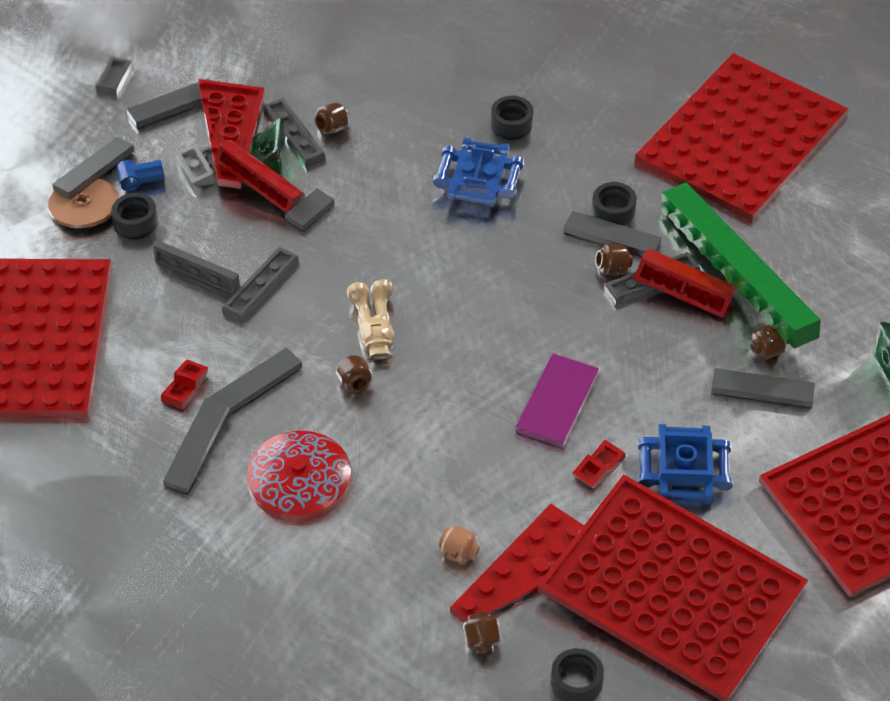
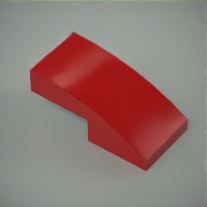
M186 359L174 372V381L161 393V402L183 410L201 386L208 373V367Z
M604 439L592 455H586L572 472V475L594 489L626 458V454Z

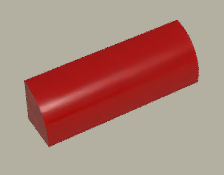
M227 140L219 146L215 161L285 213H288L305 198L304 192L234 141Z
M649 248L641 258L634 279L722 318L737 290L734 285Z

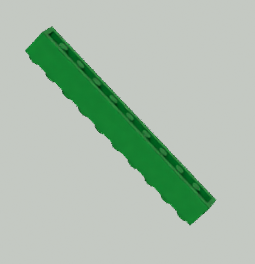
M687 183L662 192L660 207L663 214L668 216L674 222L676 228L680 229L687 239L699 248L701 254L712 262L714 268L719 269L726 280L738 289L740 295L752 304L754 310L759 312L770 326L776 328L784 341H787L795 349L820 337L821 319Z

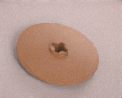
M97 178L70 199L53 191L48 200V209L51 217L63 226L87 228L108 220L112 216V206L119 197L113 185Z

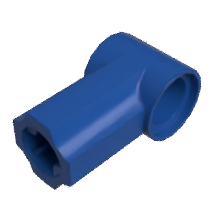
M124 160L116 167L120 187L125 191L136 190L140 183L165 179L161 160L136 164L131 160Z

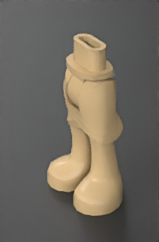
M386 279L377 280L371 286V296L376 316L371 317L367 285L362 282H356L347 288V296L356 305L360 318H358L362 341L366 351L370 353V358L373 360L385 359L390 356L389 350L392 347L391 341L394 338V330L392 325H390L389 315L387 314V301L393 294V286Z

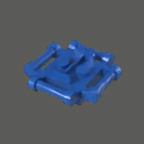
M464 137L461 151L456 150L452 146H445L441 154L443 157L438 174L434 177L433 184L437 188L448 189V201L463 200L486 204L487 207L494 208L498 197L506 199L515 197L517 191L515 186L519 171L523 168L524 160L519 156L508 158L510 144H489L471 141V138ZM451 161H456L457 165L453 179L447 178ZM506 169H508L510 173L507 184L502 186Z
M658 424V437H642L638 440V449L641 451V474L638 476V483L647 488L659 485V495L666 499L704 501V504H712L713 487H717L722 491L732 489L733 479L730 477L729 470L731 442L724 439H712L710 426L702 425V428L667 427L666 424ZM653 449L658 450L659 473H651V450ZM713 452H717L719 456V475H714ZM698 487H704V491H697Z

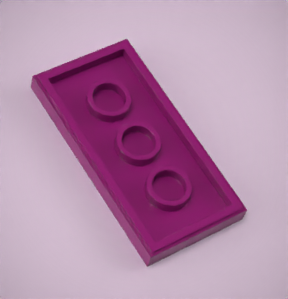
M552 353L516 425L515 432L563 448L597 379L599 368Z

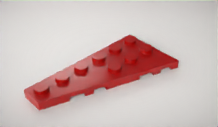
M198 79L218 186L241 189L243 181L215 160L219 146L227 140L234 141L250 153L265 95V88Z
M550 503L450 606V613L462 622L469 620V615L490 612V616H494L503 607L511 603L516 604L520 602L524 596L533 591L535 593L538 592V584L584 525Z

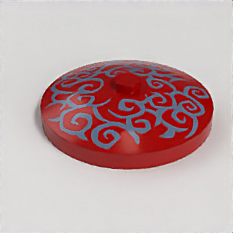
M312 431L285 432L264 442L252 455L247 468L248 489L254 502L271 516L288 521L311 520L329 513L343 501L351 484V466L347 454L333 439Z

